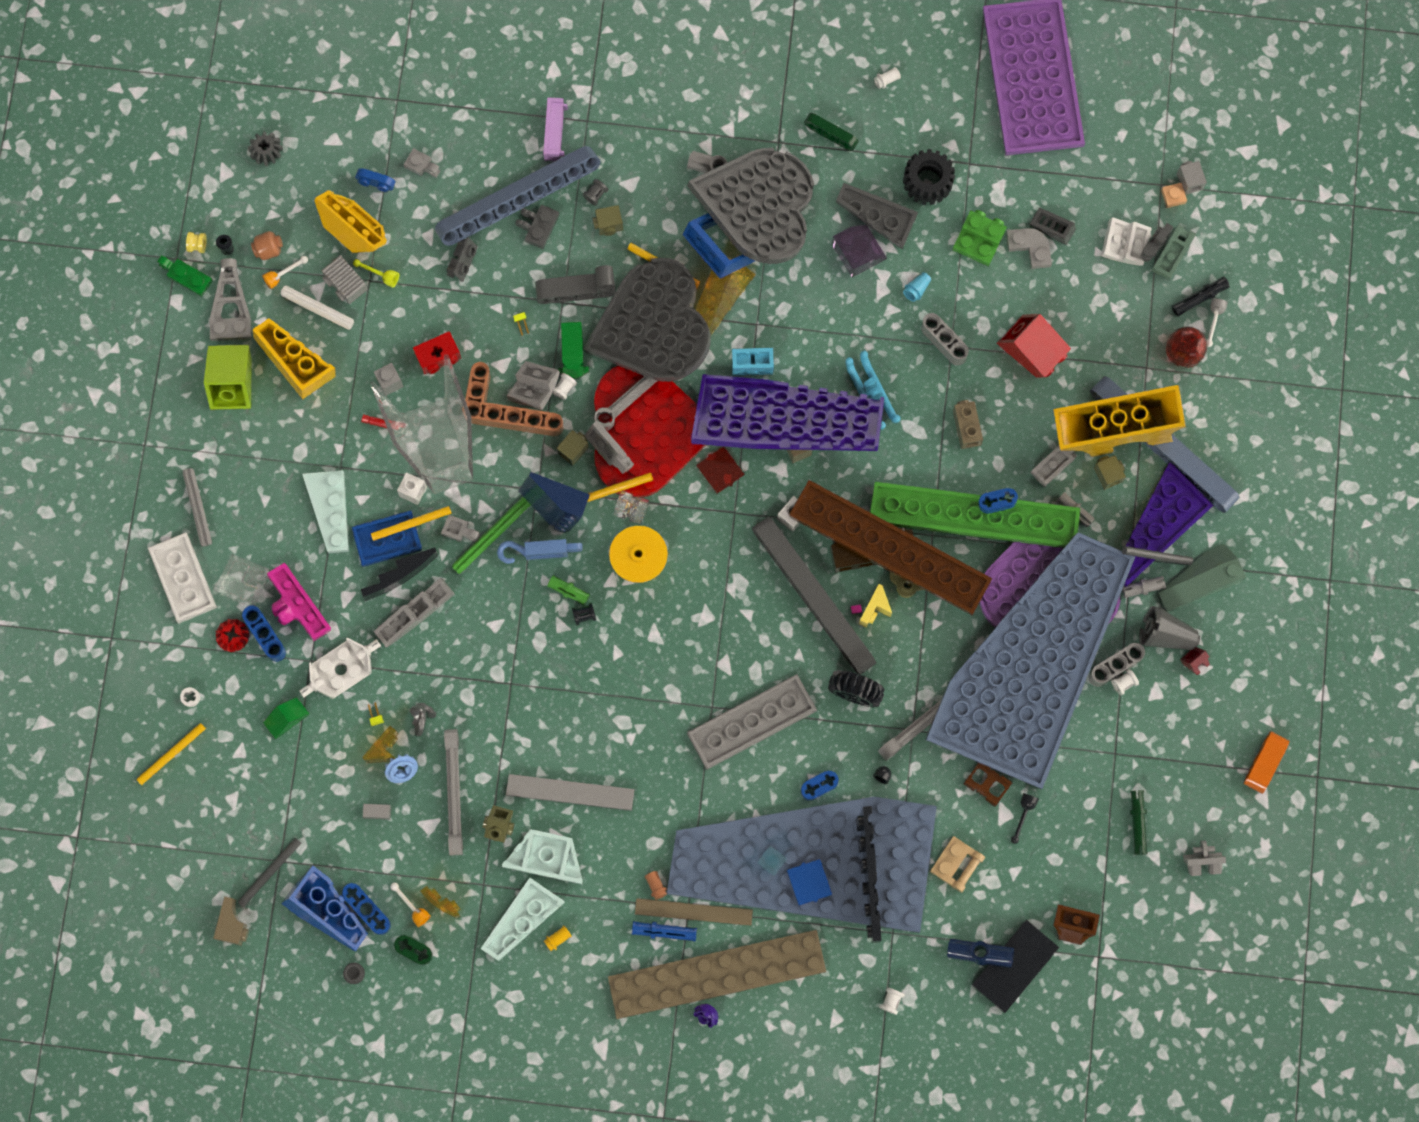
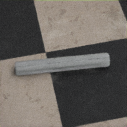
M192 468L183 470L182 473L200 544L202 547H206L212 544L195 472Z

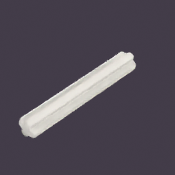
M284 286L280 294L282 297L348 330L354 325L352 318L288 286Z

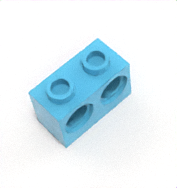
M773 348L732 349V376L773 375Z

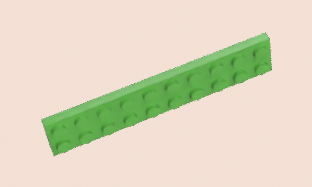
M875 482L870 513L897 527L1064 548L1072 537L1078 533L1080 508L1017 500L1016 505L1011 509L986 514L979 508V499L982 495ZM1008 498L1002 499V500H1007L1008 503L1011 502V499H1008ZM985 499V503L983 505L991 507V503L993 502H989L988 499Z

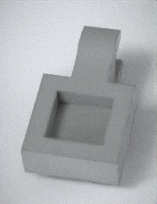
M414 148L403 164L406 169L420 176L427 172L437 178L441 172L438 169L439 166L431 162L430 156Z
M448 515L441 532L442 536L459 542L462 541L463 537L473 542L480 538L478 531L467 528L469 525L468 521Z

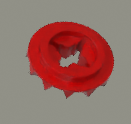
M227 619L225 622L220 623L216 630L218 645L228 652L241 650L249 640L247 626L238 619ZM235 629V633L240 637H233L229 641V637L224 633H231Z

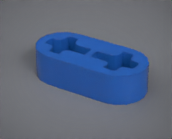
M1011 488L988 492L980 497L979 508L986 514L1011 509L1016 505L1018 495ZM1006 494H1009V497H1013L1010 503L1007 500H1002ZM985 499H988L989 502H993L991 503V507L983 505L985 503Z
M825 771L806 781L801 787V795L804 799L811 801L834 790L839 781L837 774L833 771ZM828 775L829 778H834L832 786L829 784L821 786L820 783L825 781V776ZM809 785L812 788L818 785L819 788L814 790V795L811 796L810 793H805L807 790L806 786Z

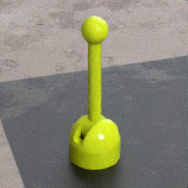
M359 259L353 261L355 267L360 266L382 276L383 282L392 288L396 286L400 274L394 270H387L383 273L361 263Z

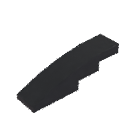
M435 547L396 560L397 569L379 574L380 583L361 589L365 601L395 589L421 572L438 557Z

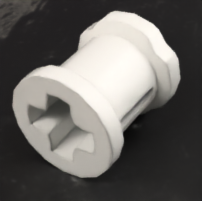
M562 373L561 379L555 386L553 393L559 398L566 400L567 394L573 386L577 385V382L569 375Z
M1131 669L1126 670V673L1121 677L1111 680L1114 689L1121 696L1130 687L1139 685V681Z
M887 987V995L879 1008L897 1015L898 1005L905 994Z

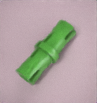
M555 575L551 577L547 587L563 594V597H569L583 606L590 596V593L575 587L574 583H567Z

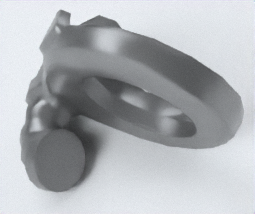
M418 703L410 709V713L414 717L412 724L415 726L416 736H421L423 733L426 712H428L427 716L429 718L436 717L434 709L425 703Z

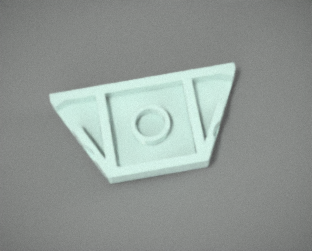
M530 829L521 843L516 846L512 854L502 864V867L583 884L573 839L565 836Z

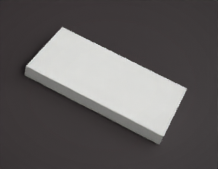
M187 532L148 548L178 624L217 608Z

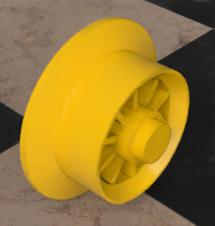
M632 526L616 535L610 546L609 557L614 571L621 578L634 583H642L654 579L662 572L667 562L668 552L664 539L655 530L646 526Z

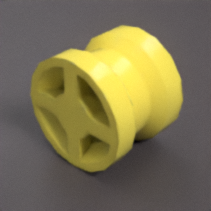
M188 232L186 238L187 252L198 251L199 253H205L207 244L206 234L200 233L197 235L193 232Z

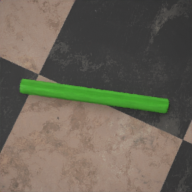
M524 497L519 499L452 565V568L458 574H461L531 506Z

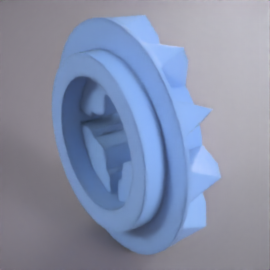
M398 754L396 759L390 758V763L385 764L386 770L384 773L390 782L403 783L410 780L416 774L418 764L414 757H410L408 754L404 756ZM398 766H401V767L404 766V769H405V770H403V769H397V767H398Z

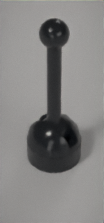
M1025 793L1022 795L1021 806L1024 811L1015 835L1011 837L1013 844L1019 842L1018 836L1028 810L1034 809L1038 804L1039 799Z

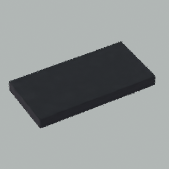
M1027 919L1004 945V947L1014 948L1012 967L989 964L972 984L976 990L1004 1014L1060 948Z

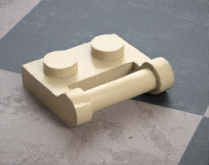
M953 836L930 872L957 891L963 893L966 888V882L978 864L983 862L985 856ZM968 854L972 859L958 881H956L952 876Z

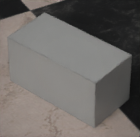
M363 804V818L391 820V805Z

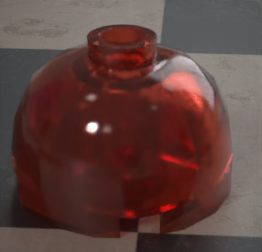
M1184 326L1176 329L1167 341V356L1177 366L1180 365L1185 368L1197 366L1204 359L1207 352L1205 335L1194 327Z

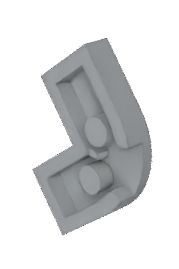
M1031 228L1007 230L1008 252L1028 250L1031 269L1052 266L1049 242L1043 233Z

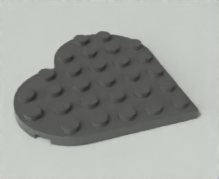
M760 148L688 182L687 187L744 256L761 263L778 264L791 260L801 251L807 232L806 222L801 212L808 206L813 196L814 182L809 169L796 156L788 152L784 154L774 151V148Z
M654 258L651 259V262L635 266L624 277L583 350L588 354L648 378L665 382L675 381L688 376L703 363L710 349L711 334L704 318L693 309L696 299V284L689 270L682 263L674 259Z

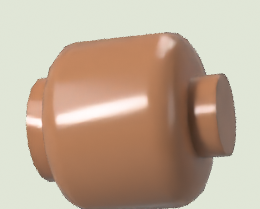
M268 231L256 235L251 243V247L256 258L265 261L280 255L283 242L279 235L276 236L273 232Z

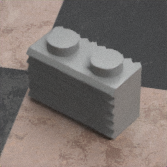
M341 255L322 269L323 281L328 287L333 286L337 290L335 294L342 302L346 300L351 304L368 290L366 283Z

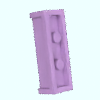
M547 98L544 161L554 162L564 157V151L561 150L564 110H568V105L564 104L563 98Z

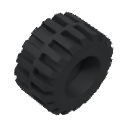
M927 149L926 153L921 150L918 155L916 153L912 155L911 160L909 159L903 177L904 189L908 191V196L910 198L914 197V201L917 203L919 200L922 201L923 205H926V202L934 205L936 200L938 203L942 202L943 197L946 198L949 192H951L955 178V169L952 167V161H947V155L943 154L941 156L940 151L936 150L933 153L932 149ZM930 170L939 176L940 181L935 184H926L919 179L918 174L922 171Z

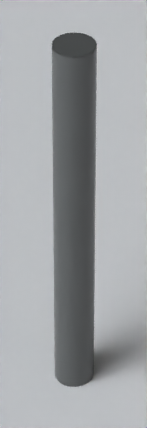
M1127 546L1122 548L1124 555L1187 565L1193 563V558L1189 556Z
M295 838L239 899L238 903L243 908L302 844Z

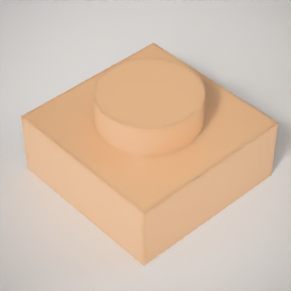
M1182 183L1162 187L1161 192L1166 208L1186 204L1187 198Z

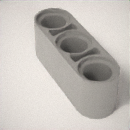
M929 313L925 315L921 326L923 334L953 365L964 364L969 352L967 345L937 314ZM933 322L936 327L929 328L926 323ZM946 336L950 341L942 342L940 337ZM961 351L964 356L957 357L954 355V352Z
M1132 643L1099 663L1089 674L1090 683L1096 687L1103 686L1126 672V670L1134 667L1144 658V647L1139 643ZM1136 650L1139 658H1132L1129 651ZM1112 661H1119L1122 668L1115 669L1112 666ZM1095 672H1102L1104 680H1098L1095 677Z

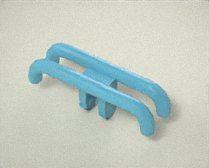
M867 351L860 353L861 363L869 377L864 382V385L854 367L853 359L848 357L845 360V365L859 395L866 394L868 398L877 400L880 397H884V409L893 423L900 422V416L895 413L870 364ZM883 421L881 424V430L885 429L886 424Z

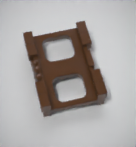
M978 763L964 782V785L973 792L976 790V793L982 795L983 798L986 797L985 800L996 807L1012 785V782L1003 775L1002 777L999 776L990 767ZM977 769H981L987 774L986 780L981 785L972 780V776ZM994 782H999L1005 788L999 797L989 792Z

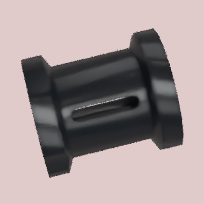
M592 602L585 607L572 608L576 626L580 625L581 622L596 621Z

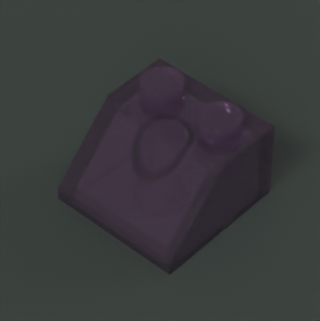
M867 225L849 227L833 236L832 246L852 278L887 259Z

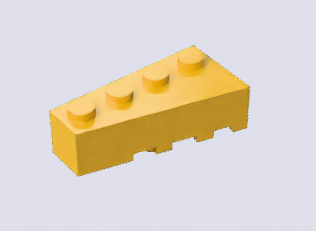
M270 318L252 329L254 340L302 399L336 377L335 367L327 364L319 355L313 353L302 342L290 336V333Z

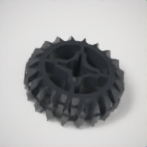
M845 670L834 671L828 686L831 693L841 699L872 708L879 707L885 691L878 682L858 673Z

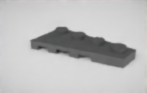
M843 183L836 199L838 205L903 250L918 215L917 211L846 183Z

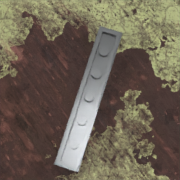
M509 774L506 796L632 811L635 790Z

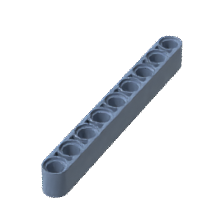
M581 147L439 221L435 226V232L444 245L451 246L592 173L599 168L600 159L591 147Z
M1106 376L1090 390V394L1096 401L1128 395ZM1173 434V442L1153 446L1143 442L1167 464L1171 462L1219 511L1226 513L1240 498L1239 494Z

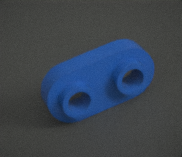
M359 168L355 176L359 184L367 187L369 185L375 186L382 192L392 191L396 183L389 176Z

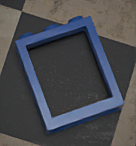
M709 213L688 222L682 234L719 278L755 262V260L743 254L732 260L727 258L704 231L717 225Z

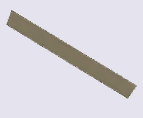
M636 898L635 914L751 926L753 910Z

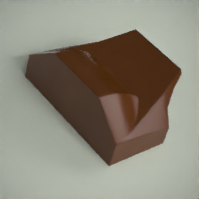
M1058 904L1053 926L1057 930L1059 940L1082 945L1089 937L1096 936L1100 915Z

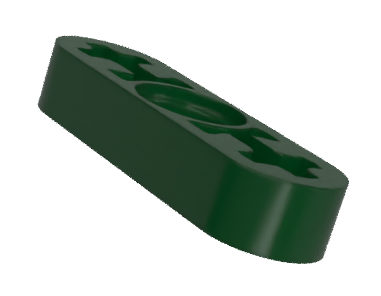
M809 113L804 121V124L809 129L846 150L854 151L859 143L854 135L814 113Z

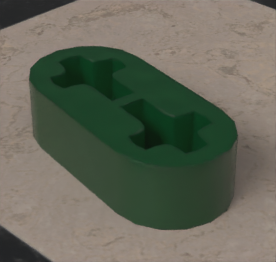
M401 935L394 942L395 950L415 963L427 965L432 961L433 953L431 949L417 940ZM407 939V944L413 947L412 950L410 951L404 948L403 951H401V946L399 945V942H404ZM417 949L420 952H423L424 949L427 950V960L422 959V961H419L420 957L414 953Z

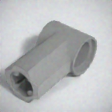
M692 151L687 167L688 169L707 173L717 165L722 166L726 164L727 161L721 155L710 156Z

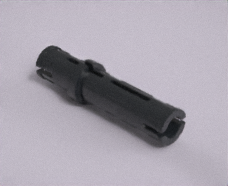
M1223 276L1211 284L1204 285L1196 293L1172 305L1173 313L1179 317L1208 299L1212 300L1215 298V295L1230 288L1228 280Z

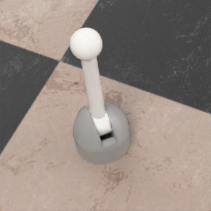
M1213 298L1211 301L1210 309L1214 313L1208 339L1205 341V346L1207 347L1213 345L1212 337L1218 315L1224 313L1227 308L1228 302L1225 300Z

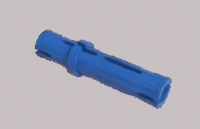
M633 921L632 935L651 936V939L661 937L696 941L697 928L661 925L653 921L652 923Z

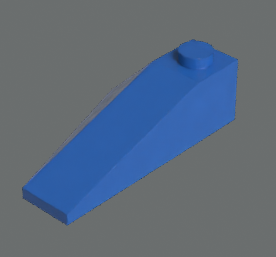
M311 866L294 885L281 904L299 918L351 950L356 951L368 933L355 914L351 913L344 903L345 900L342 895H339L335 890L331 879L315 866Z

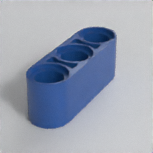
M256 606L246 607L242 612L243 620L271 661L279 662L283 660L286 655L285 647L263 613ZM251 613H258V617L256 620H248V617ZM262 630H269V634L267 637H259V634ZM273 647H280V651L278 654H270V651Z

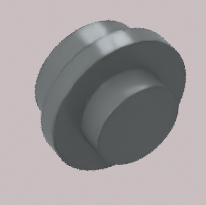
M359 963L348 964L343 971L344 979L350 984L360 983L365 977L363 966Z

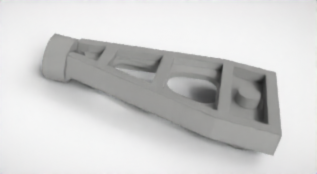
M232 258L222 259L220 261L221 272L209 319L210 340L252 339L251 317L237 272V260ZM225 284H235L236 297H223ZM227 303L237 304L240 313L239 317L223 319L221 317L223 306Z

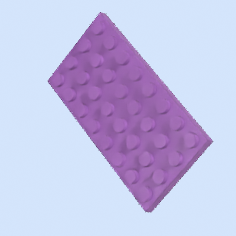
M1032 0L983 6L982 10L1005 156L1084 147L1085 140L1062 0Z

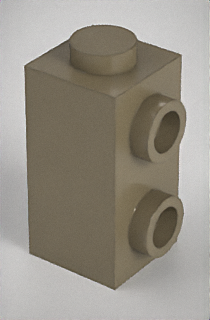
M963 400L957 402V405H954L953 415L961 449L981 446L983 436L975 401Z

